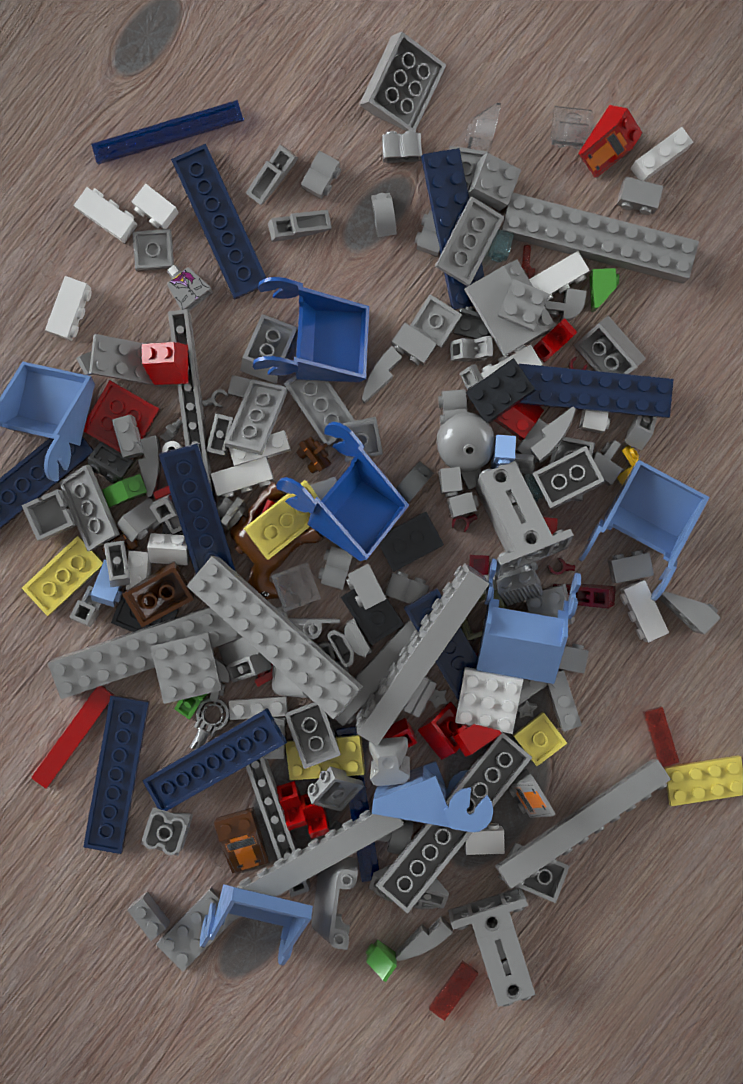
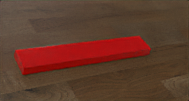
M104 686L95 688L31 776L34 781L45 789L49 787L108 706L110 696H114L112 692Z

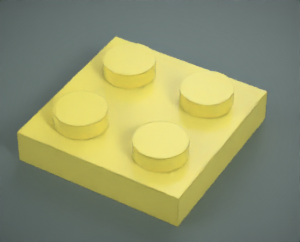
M544 712L513 734L525 752L532 757L531 760L536 766L567 744Z

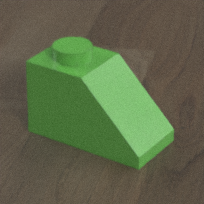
M616 268L592 269L589 273L591 312H595L619 285V274H616Z
M140 474L102 489L109 508L145 496L147 493Z
M208 693L179 700L174 709L190 720Z
M377 939L366 950V962L386 982L397 966L396 952Z

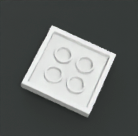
M465 667L455 723L469 726L476 724L513 734L523 679Z

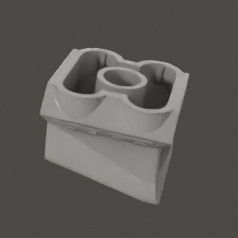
M354 618L347 621L344 632L332 630L327 635L344 667H349L353 664L354 652L364 657L372 653L368 641Z
M406 737L384 738L377 746L369 742V750L373 757L370 773L372 784L376 786L405 784L410 780V757L405 756L408 749V739Z
M153 807L141 844L149 849H158L168 855L179 856L180 851L183 849L193 814L170 813Z

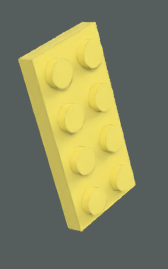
M304 480L300 483L314 499L318 497L307 481ZM288 493L243 528L267 560L310 527L307 524L311 513L298 511L285 502L288 498L296 496L295 494Z
M77 536L29 580L22 589L47 616H50L102 567L103 561L94 551H87L83 539Z
M361 736L336 737L341 755L306 769L302 765L294 740L287 741L285 745L289 779L319 778L322 771H326L330 766L345 770L347 776L364 775L366 772Z
M739 755L663 767L671 779L667 782L666 786L670 806L743 795V766L741 756Z

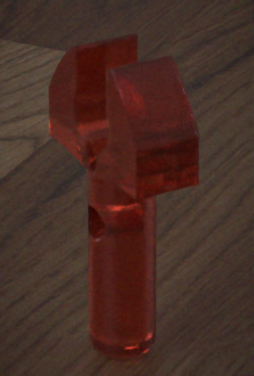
M524 245L521 267L523 270L526 269L528 279L535 275V268L530 266L531 246Z

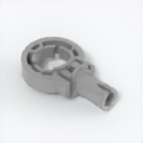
M206 699L199 705L196 713L197 722L194 726L198 728V732L189 747L196 750L203 746L209 735L215 737L217 731L223 729L228 724L230 719L229 707L224 701L220 699ZM214 701V704H209V706H217L220 708L221 713H225L222 707L226 711L225 720V716H221L220 721L214 724L209 723L205 718V712L208 707L206 706L203 709L207 703Z

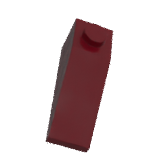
M566 584L568 595H570L572 584ZM581 584L578 592H576L578 606L609 609L615 605L616 586Z

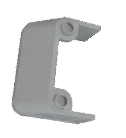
M287 618L310 639H315L321 634L322 623H340V619ZM273 665L272 688L276 694L288 697L309 698Z

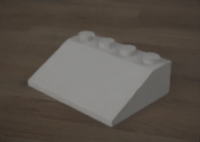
M397 33L391 36L359 105L374 116L405 131H416L446 64L405 33Z
M518 260L500 267L464 289L503 356L545 335L556 326L545 306L534 331L498 317L513 279L533 287Z

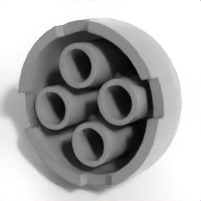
M470 412L455 414L454 417L441 425L437 433L436 444L440 457L450 468L460 467L461 472H472L485 466L492 458L495 447V435L491 426L481 416Z

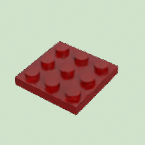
M109 380L86 420L84 432L121 453L112 420L127 415L134 416L137 423L136 427H138L140 437L143 439L161 409Z

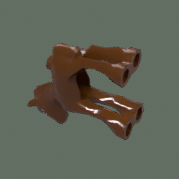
M273 481L268 485L267 489L261 492L256 502L248 509V517L242 515L238 522L230 529V536L237 544L234 547L240 555L245 553L254 563L248 584L266 600L279 599L285 596V588L271 582L269 578L284 563L288 556L302 544L319 543L325 539L322 534L309 527L269 560L264 557L243 528L261 515L267 500L277 501L287 495L285 492L278 490L277 483Z

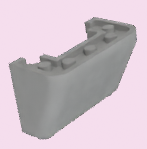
M346 857L318 873L312 927L337 949L348 950L350 925L343 922L342 914H337L339 890H347L355 886L358 874V858Z

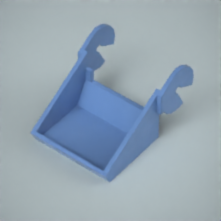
M22 362L0 396V427L54 439L46 453L44 469L49 480L59 481V464L57 461L60 462L63 470H68L71 459L69 443L78 446L81 444L95 383L92 377L88 375Z
M638 460L607 510L604 520L601 519L593 529L587 540L588 544L580 553L578 560L582 562L600 532L604 533L606 529L611 531L612 528L623 532L664 554L663 559L668 561V566L658 579L662 582L651 595V600L656 601L671 580L677 568V558L710 497Z
M492 559L488 576L489 585L486 588L485 594L487 610L476 670L554 684L568 639V619L575 615L578 605L576 592H578L581 586V574L575 573L569 600H564L563 610H558L557 618L499 608V600L493 599V578L496 572L497 559Z
M434 761L410 770V780L405 784L376 786L372 814L444 826L460 831L480 832L491 822L493 806L492 801L486 795L475 807L474 813L469 814L467 812L471 796V787L456 792L451 798L448 807L445 798L468 770L455 774L449 781L448 788H446L437 762Z
M223 884L217 911L216 903L211 902L208 915H205L200 935V947L204 948L209 940H214L220 927L224 925L228 913L283 926L278 953V963L283 966L291 956L293 945L310 922L313 906Z

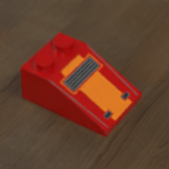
M609 105L578 154L593 176L598 178L633 149L642 135V131L628 108Z

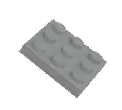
M209 633L151 646L164 704L222 690Z

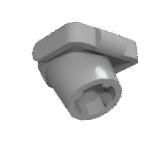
M224 496L216 504L224 528L229 530L244 513L246 503L239 497L232 501Z

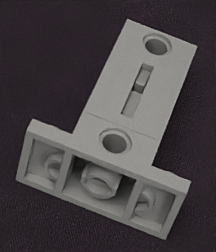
M515 461L506 465H499L498 468L493 470L486 469L480 473L476 492L505 550L497 559L496 577L568 548L574 536L571 529L566 531L563 529L558 530L552 536Z
M521 888L448 910L453 930H463L472 924L498 1007H507L515 1001H526L536 995L510 915L511 911L519 912L528 906Z

